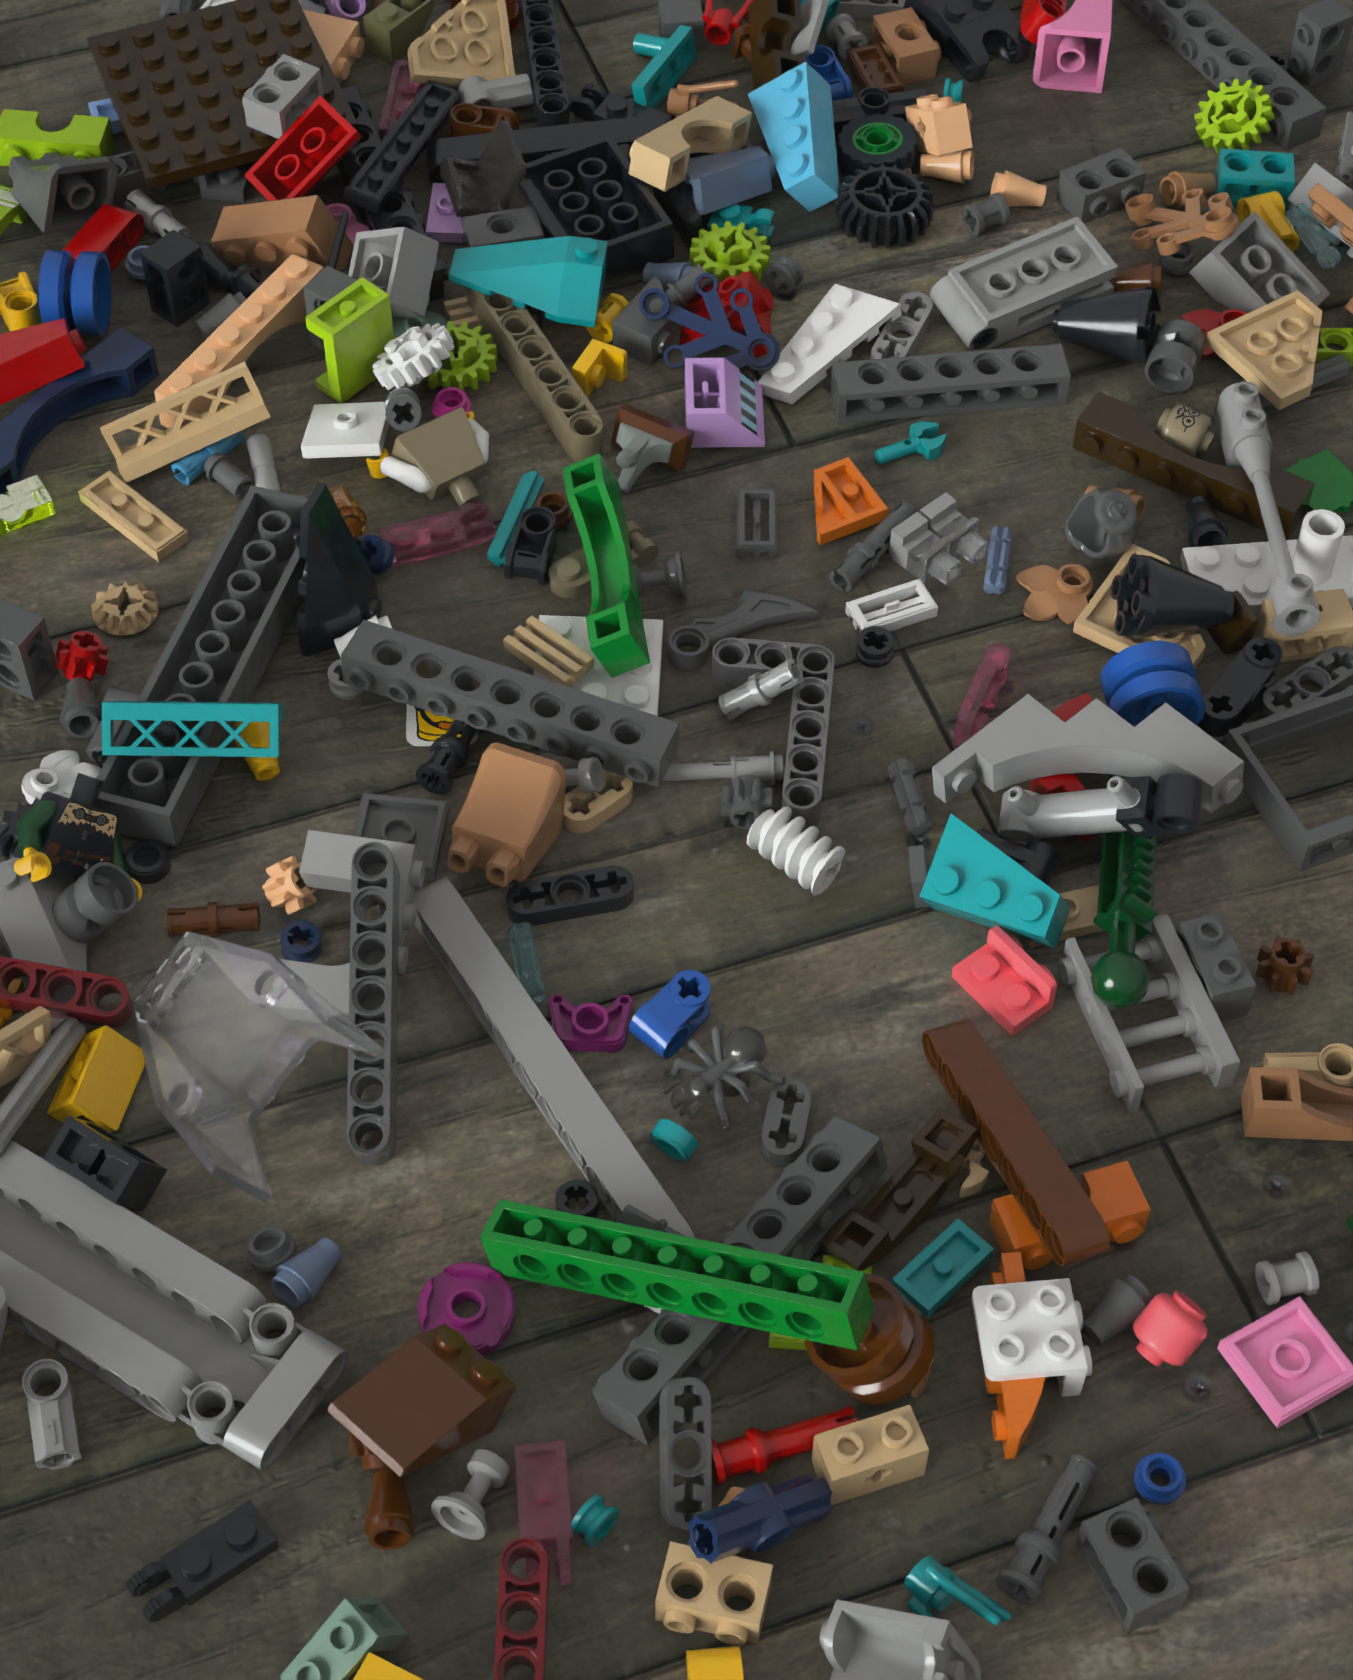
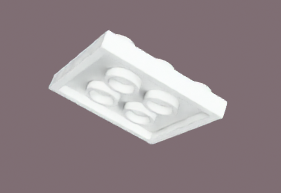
M539 615L541 622L594 657V668L571 688L658 716L663 620L643 619L650 663L611 678L590 648L586 617ZM536 650V653L542 657V653ZM553 664L567 675L571 674L558 664ZM534 670V676L548 680L547 678H545L540 673Z

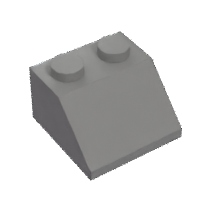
M406 227L357 232L348 276L356 280L363 277L390 295L392 317L425 316L426 307L430 299L429 292L433 272L437 264L439 242Z

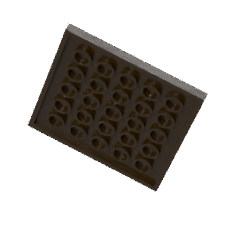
M235 0L87 38L92 58L148 190L258 161L278 139L246 125L242 97L247 89L253 87L265 74L267 68L272 66L283 54L320 68L323 98L358 131V122L298 0Z

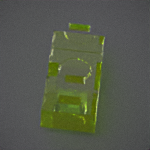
M38 475L6 486L7 492L0 495V535L56 514L53 501Z

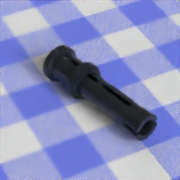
M453 720L445 736H440L432 743V754L427 762L418 767L415 775L418 783L429 792L439 795L447 794L453 787L454 781L452 778L457 769L462 768L468 760L467 747L478 729L471 727L469 724L467 727H464L463 721ZM458 733H461V738L457 737ZM435 774L438 775V778L436 780L433 779V776Z

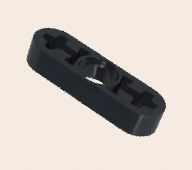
M608 866L518 882L506 894L507 914L513 923L529 927L620 911L627 908L634 899V879L627 869L620 866ZM616 884L620 892L612 893L608 885ZM590 887H594L596 897H590ZM567 889L577 890L583 895L575 903H565L558 896ZM550 894L551 905L546 906L545 895ZM529 899L532 907L524 908L521 901Z

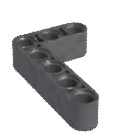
M734 637L719 640L712 650V683L721 692L727 693L748 682L749 676L757 672L763 674L790 658L802 670L803 683L775 696L777 698L792 699L781 808L788 806L792 809L791 820L802 816L806 821L804 830L810 826L817 828L820 822L835 661L833 653L825 646L817 644Z

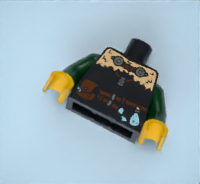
M78 773L70 798L47 791L19 819L18 844L13 853V856L19 858L14 864V871L18 875L23 876L31 873L30 879L32 882L47 878L52 870L80 877L90 867L99 862H109L117 865L129 875L122 850L118 814L96 806L104 781ZM131 878L137 890L138 902L142 897L143 891L139 882Z

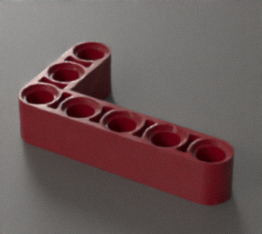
M0 956V1008L29 1013L38 1006H42L50 1011V1017L65 1020L68 1017L77 1018L78 1022L98 1026L107 1025L109 1027L121 1026L131 1018L134 1003L126 985L118 978ZM15 978H30V984L24 992L19 994L8 992L9 984ZM64 985L76 987V992L69 1001L56 1002L53 1000L55 991L59 987ZM116 993L122 996L121 1003L116 1009L111 1011L99 1009L100 1000L105 995Z
M522 1537L514 1539L506 1545L501 1554L494 1680H505L508 1671L512 1667L521 1664L527 1665L534 1670L533 1680L546 1679L550 1571L546 1550L541 1543L532 1538ZM520 1558H533L539 1563L538 1571L529 1578H519L511 1572L513 1564ZM518 1611H530L536 1615V1624L527 1632H515L508 1626L509 1619Z

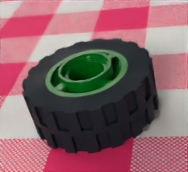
M880 113L852 119L849 121V124L842 127L841 133L838 135V165L842 174L852 176L855 169L865 171L867 164L876 168L880 167L882 163L885 167H893L897 164L900 170L911 168V172L915 170L917 163V133L913 130V126L910 123H906L904 119L893 117L890 114L880 115Z

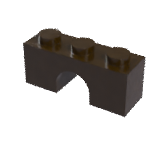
M754 0L748 6L754 90L805 62L804 56L789 53L791 38L794 32L802 25L800 0Z

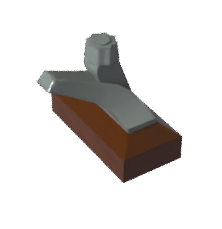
M627 404L619 407L610 444L623 449L616 457L617 465L622 468L618 479L620 491L628 493L641 472L652 463H658L677 472L685 469L695 432Z

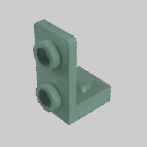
M377 1596L345 1598L281 1674V1680H348L369 1652L397 1650L409 1633Z

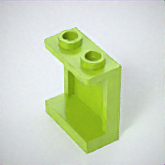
M361 277L305 317L307 329L323 339L327 371L316 378V387L339 403L346 402L377 379L373 373L374 368L372 365L379 361L377 359L379 354L386 352L384 349L385 345L394 339L390 295Z

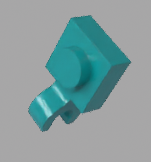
M733 204L713 211L707 229L710 232L711 224L713 223L722 228L726 221H730L732 226H738L743 222L745 223V230L756 227L758 229V236H766L767 240H771L775 231V226H771L774 211L764 208L757 210L753 214V207Z

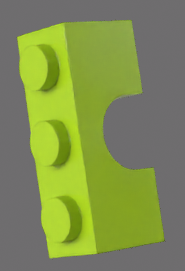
M3 109L0 117V166H10L12 157L25 156L28 160H36L43 157L45 153L57 152L61 157L73 155L78 160L112 156L115 148L110 117L74 115L68 127L56 132L43 131L39 112Z

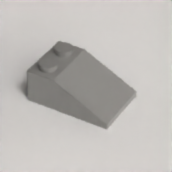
M1255 211L1234 230V233L1229 238L1221 241L1189 271L1214 300L1230 309H1239L1245 313L1254 311L1296 290H1299L1316 306H1319L1330 295V292Z

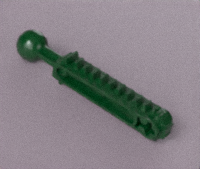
M1111 774L1108 775L1107 780H1106V787H1107L1108 781H1109L1112 777L1117 776V775H1111ZM1128 831L1103 833L1097 916L1093 919V923L1111 935L1110 951L1095 963L1091 974L1093 991L1104 1004L1118 1009L1136 1005L1147 993L1151 981L1148 967L1135 954L1136 942L1152 933V920L1157 915V910L1153 908L1157 836L1135 838Z

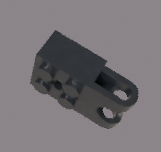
M905 0L903 8H913L918 18L925 22L927 31L933 41L938 42L941 49V57L947 56L961 76L968 82H974L984 77L989 64L987 52L999 54L1010 64L1026 59L1030 55L1031 42L1023 36L1020 31V21L1003 0Z

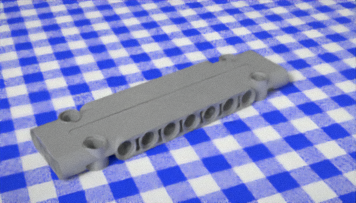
M10 1140L1 1152L0 1285L4 1288L7 1297L8 1313L6 1321L169 1422H175L177 1419H180L194 1428L197 1437L203 1442L220 1444L261 1471L269 1469L337 1382L346 1366L348 1352L311 1329H307L295 1322L292 1312L286 1306L279 1303L267 1304L264 1295L248 1281L123 1206L112 1203L73 1176L18 1143ZM274 1330H282V1331H285V1332H284L280 1337H278V1338H275V1339H267V1338H264V1336L267 1335V1334H268L269 1332H271V1331H274ZM218 1407L224 1409L216 1417H202L209 1409Z

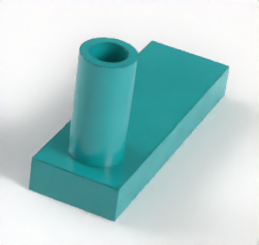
M680 25L670 38L645 33L636 34L633 41L634 53L654 58L631 85L634 103L656 109L670 89L674 87L697 58L692 27Z

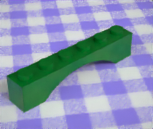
M600 453L562 469L567 498L582 539L590 573L592 604L590 612L586 616L590 648L611 678L649 664L650 659L620 485Z

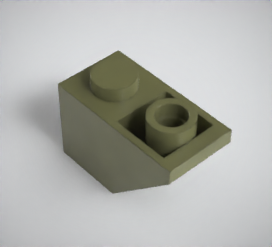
M386 0L363 17L366 52L393 66L407 55L411 43L419 36L421 37L436 0Z

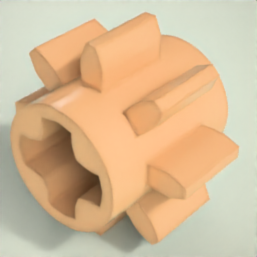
M293 855L267 867L266 872L270 878L262 885L271 906L285 907L287 915L304 909L317 901L312 894L317 888L306 886L299 873L301 862L297 863V859Z

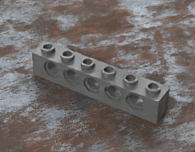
M1062 344L835 362L832 363L830 391L837 423L840 424L1067 404L1071 374Z

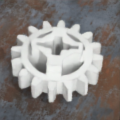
M439 323L432 327L430 324H426L422 329L419 326L411 327L404 334L390 340L385 345L384 349L386 352L377 356L379 361L372 365L374 368L373 373L382 387L385 386L388 390L394 386L397 389L401 388L405 383L408 386H414L419 384L423 378L437 372L441 368V360L449 358V351L455 347L453 345L454 341L445 326H441Z

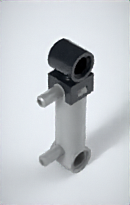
M1167 774L1159 777L1157 782L1150 776L1133 778L1114 776L1108 781L1107 788L1039 794L1030 790H1023L1019 786H1014L1003 793L997 834L1026 845L1027 842L1040 841L1041 838L1128 831L1135 838L1163 836L1164 832L1175 834L1191 833L1198 828L1203 784L1197 778L1189 775Z

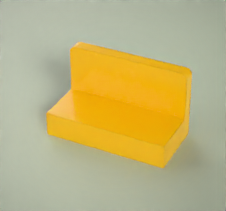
M107 1025L86 1033L73 1052L47 1114L61 1123L65 1122L68 1115L72 1117L83 1115L108 1132L118 1130L148 1059V1053Z

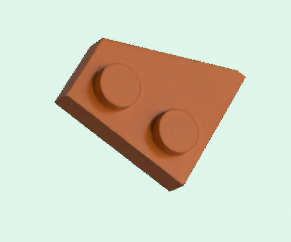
M849 457L814 470L813 487L817 543L820 546L878 524L887 517V506Z

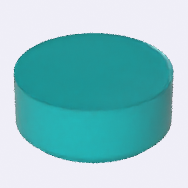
M660 1119L650 1132L653 1144L664 1154L677 1161H689L699 1146L698 1141L689 1131L668 1119Z

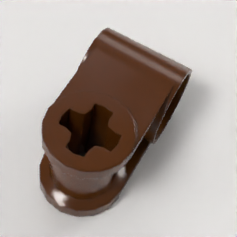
M460 103L455 105L450 111L451 137L519 130L520 118L517 113L505 107L495 108L471 103ZM501 118H505L503 127L501 128Z

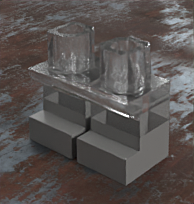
M945 492L920 509V513L916 512L891 529L889 558L916 578H920L923 583L935 577L948 586L961 574L963 563L958 559L964 557L973 565L979 564L988 556L989 542L978 533L979 519L972 517L968 520L956 510L957 501Z

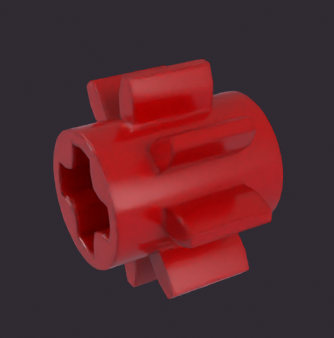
M88 631L74 632L71 635L70 642L64 639L59 640L55 655L58 658L56 668L63 669V675L68 680L82 677L91 682L95 673L105 675L109 662L107 657L109 647L102 645V640L94 633Z

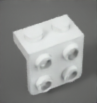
M1070 1278L976 1287L972 1293V1304L986 1377L991 1381L997 1382L1057 1376L1061 1397L1081 1395L1086 1376L1092 1375V1358L1088 1345L1083 1346L1080 1332L1083 1328L1082 1309L1078 1300L1074 1301Z

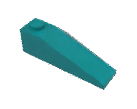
M564 236L455 249L449 280L488 296L497 293L513 299V305L525 309L527 305L545 312V318L555 322L595 328L605 279L608 241Z

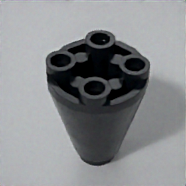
M1132 554L1123 575H1116L1111 586L1112 599L1117 600V616L1114 629L1118 636L1145 638L1212 628L1219 624H1227L1231 619L1234 609V597L1231 591H1226L1216 583L1152 556Z

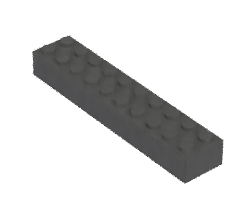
M253 485L250 486L137 701L250 702L302 597L301 594H298V581L303 576L305 562L303 558L299 557V550L293 535L296 532L300 533L301 511L308 500L307 497ZM127 720L114 746H131L143 733L130 720ZM139 720L147 729L155 722L152 720ZM164 721L152 732L164 746H175L186 735L174 721ZM184 721V722L192 729V728H194L200 721ZM208 721L196 733L209 747H219L231 735L218 721ZM237 721L227 722L234 728ZM146 738L139 746L155 745ZM190 739L183 747L199 746ZM108 755L97 776V779L104 782L96 806L118 814L120 834L144 840H156L164 845L177 848L222 757Z

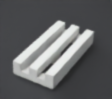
M919 578L846 602L845 612L849 618H853L852 624L855 629L859 628L860 632L872 626L883 627L891 632L936 617L938 606ZM919 595L918 597H915V598H912V599H909V600L900 602L901 600H904V599H907V598H910V597ZM884 606V608L863 615V613Z

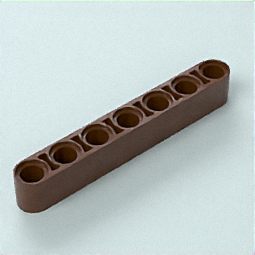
M965 1018L924 1031L922 1033V1046L930 1067L964 1120L978 1129V1142L1054 1261L1062 1267L1108 1251L1110 1248V1238L1100 1213L973 1023Z

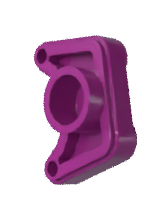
M554 994L549 998L552 1029L568 1052L616 1053L625 1047L629 1024L634 1012V1002L629 995L619 996L606 1008L591 1002L581 1004L576 1008L561 994Z

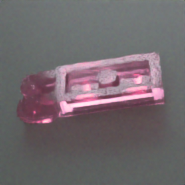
M480 501L474 504H464L458 511L452 510L380 527L378 532L382 540H387L394 546L395 558L391 567L466 550L468 546L481 544L488 540L491 541L496 535L497 529L494 522L487 519L490 517L487 504Z
M992 643V645L986 648L956 718L952 742L953 749L958 748L987 724L988 715L984 714L986 707L994 708L999 691L1004 687L1008 674L1007 667L1010 662L1011 651L1003 643Z
M565 1440L514 1445L520 1538L528 1537L535 1539L543 1547L558 1546V1559L556 1560L557 1577L560 1579V1585L572 1584L569 1545L573 1544ZM525 1557L527 1578H529L538 1571L540 1565L533 1558Z

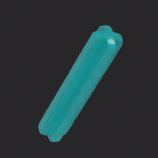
M531 470L529 473L522 475L487 552V559L493 562L496 567H502L505 564L507 549L513 540L520 515L527 508L534 506L543 489L545 481L543 477L538 476L537 471Z

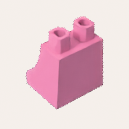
M1075 0L1065 14L1039 29L1033 70V81L1036 85L1045 89L1102 93L1111 36L1112 0Z

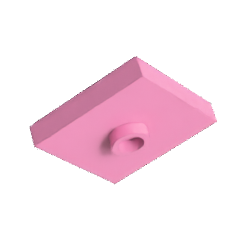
M1300 1296L1220 1340L1217 1347L1276 1428L1283 1426L1353 1386V1364Z

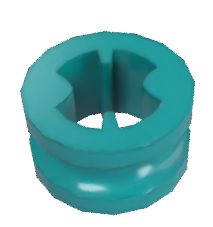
M946 78L943 97L951 96L952 101L961 102L964 80L959 79L958 82L954 83L950 78Z
M597 1493L588 1499L576 1513L571 1522L570 1531L575 1535L584 1534L585 1544L592 1548L599 1544L614 1527L620 1515V1510L613 1505L606 1507L605 1498Z

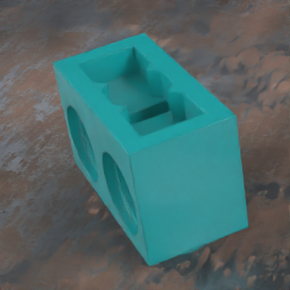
M1220 148L1214 176L1216 179L1215 194L1228 193L1233 207H1237V203L1241 198L1278 191L1283 198L1285 210H1289L1290 201L1287 198L1293 192L1295 184L1294 154Z

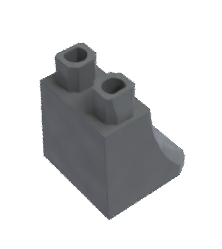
M57 152L45 153L43 157L36 160H28L25 156L12 157L10 160L9 176L13 180L12 195L44 234L81 229L103 204H113L118 169L115 163L108 157L78 160L73 155L61 157Z

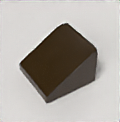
M1238 590L1232 592L1234 609L1227 624H1219L1216 627L1206 628L1224 654L1242 650L1253 639L1258 622V617Z

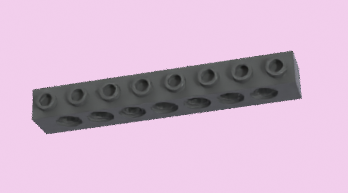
M1121 0L1122 3L1128 6L1143 22L1150 26L1219 90L1221 82L1230 87L1236 78H1238L1241 86L1248 79L1253 81L1255 88L1262 85L1266 94L1270 96L1273 103L1272 111L1275 115L1274 120L1268 121L1271 131L1267 132V134L1285 150L1320 136L1326 107L1206 0Z
M367 620L361 622L341 654L343 683L352 685L356 689L367 690L388 697L395 702L406 703L427 710L437 716H445L463 721L473 728L484 729L508 737L512 741L526 743L547 750L557 756H565L580 761L582 758L597 757L604 770L628 777L638 783H646L659 788L678 751L680 723Z
M834 1116L823 1130L818 1131L813 1136L810 1145L795 1162L786 1166L781 1177L771 1189L755 1201L751 1211L739 1225L725 1235L722 1244L808 1261L821 1247V1242L849 1210L859 1203L888 1169L881 1138ZM661 1309L660 1314L645 1331L634 1337L628 1350L613 1367L602 1373L597 1385L592 1389L603 1419L649 1446L659 1434V1399L664 1385L675 1377H693L704 1382L750 1328ZM684 1386L682 1395L675 1396V1406L682 1407L692 1396L687 1393L686 1386Z

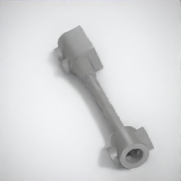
M1243 381L1232 384L1222 391L1217 405L1215 423L1226 465L1234 468H1243L1255 488L1279 577L1272 584L1269 591L1274 609L1273 628L1281 635L1296 637L1312 629L1318 623L1320 612L1313 591V581L1304 574H1295L1270 484V458L1273 444L1266 423V414L1263 411L1259 398V389L1254 383Z

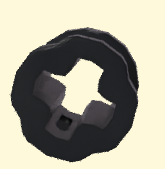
M249 263L239 266L231 275L229 283L230 288L234 292H241L247 299L265 280L261 277V271Z

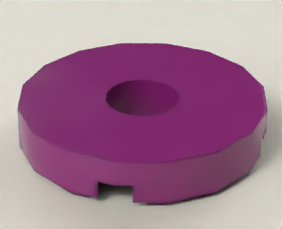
M476 1262L452 1264L444 1268L443 1273L438 1274L435 1278L432 1276L424 1284L418 1299L419 1326L422 1332H426L445 1323L450 1328L461 1333L465 1341L481 1355L487 1354L497 1349L511 1333L516 1320L514 1292L510 1285L508 1286L507 1282L502 1279L501 1274L490 1266ZM463 1301H473L480 1306L479 1312L471 1318L458 1317L453 1310L458 1303Z

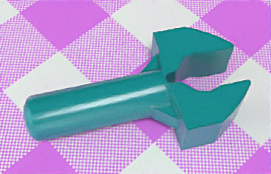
M927 421L913 423L910 425V438L877 449L874 454L877 463L885 464L915 452L923 454L928 461L936 459L945 448L946 434L938 436L939 424Z

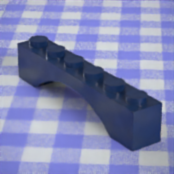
M119 327L83 356L85 367L46 384L40 391L0 421V503L22 486L24 470L31 454L41 440L56 426L92 406L116 399L133 397L159 376L153 346Z

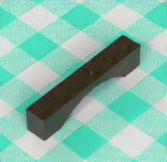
M1101 392L1096 394L1077 419L1072 448L1187 498L1203 496L1208 499L1213 509L1266 532L1254 485L1243 468L1213 464L1190 456L1171 446L1151 430L1142 420L1134 406ZM1270 468L1269 480L1285 538L1288 540L1308 510L1315 483L1281 468Z

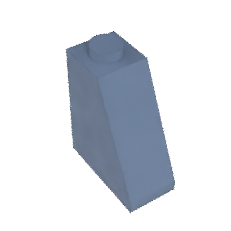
M759 146L689 158L686 180L677 184L678 191L699 215H705L772 191L771 179L775 178V164L772 156H769Z

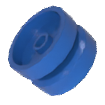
M47 250L45 252L39 274V309L42 323L64 318L70 330H74L76 326L81 336H105L109 327L112 309L111 270L105 252L81 251L76 260L71 251Z
M1160 640L1133 645L1113 656L1101 671L1100 685L1108 707L1134 727L1164 703L1169 704L1196 726L1204 717L1206 705L1196 680L1197 676L1188 650L1177 643Z

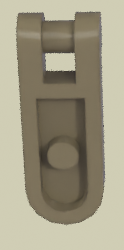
M634 520L626 521L629 543L632 548L633 565L637 564L638 567L644 566L655 559L659 549L650 538L643 537V529ZM584 547L558 559L550 566L549 587L555 595L562 598H576L592 591Z

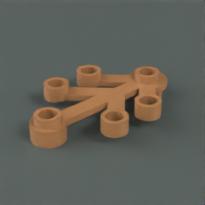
M1201 188L1191 189L1182 195L1185 212L1157 207L1154 197L1150 193H1143L1130 198L1125 203V208L1129 220L1133 221L1136 226H1145L1153 221L1164 222L1157 226L1144 227L1134 231L1130 236L1134 249L1137 251L1146 250L1157 243L1160 255L1168 256L1178 252L1182 247L1181 243L1200 237L1212 238L1215 241L1229 238L1239 226L1238 216L1232 213L1233 205L1230 195L1223 192L1208 199L1210 211L1204 215L1201 214V208L1207 204Z

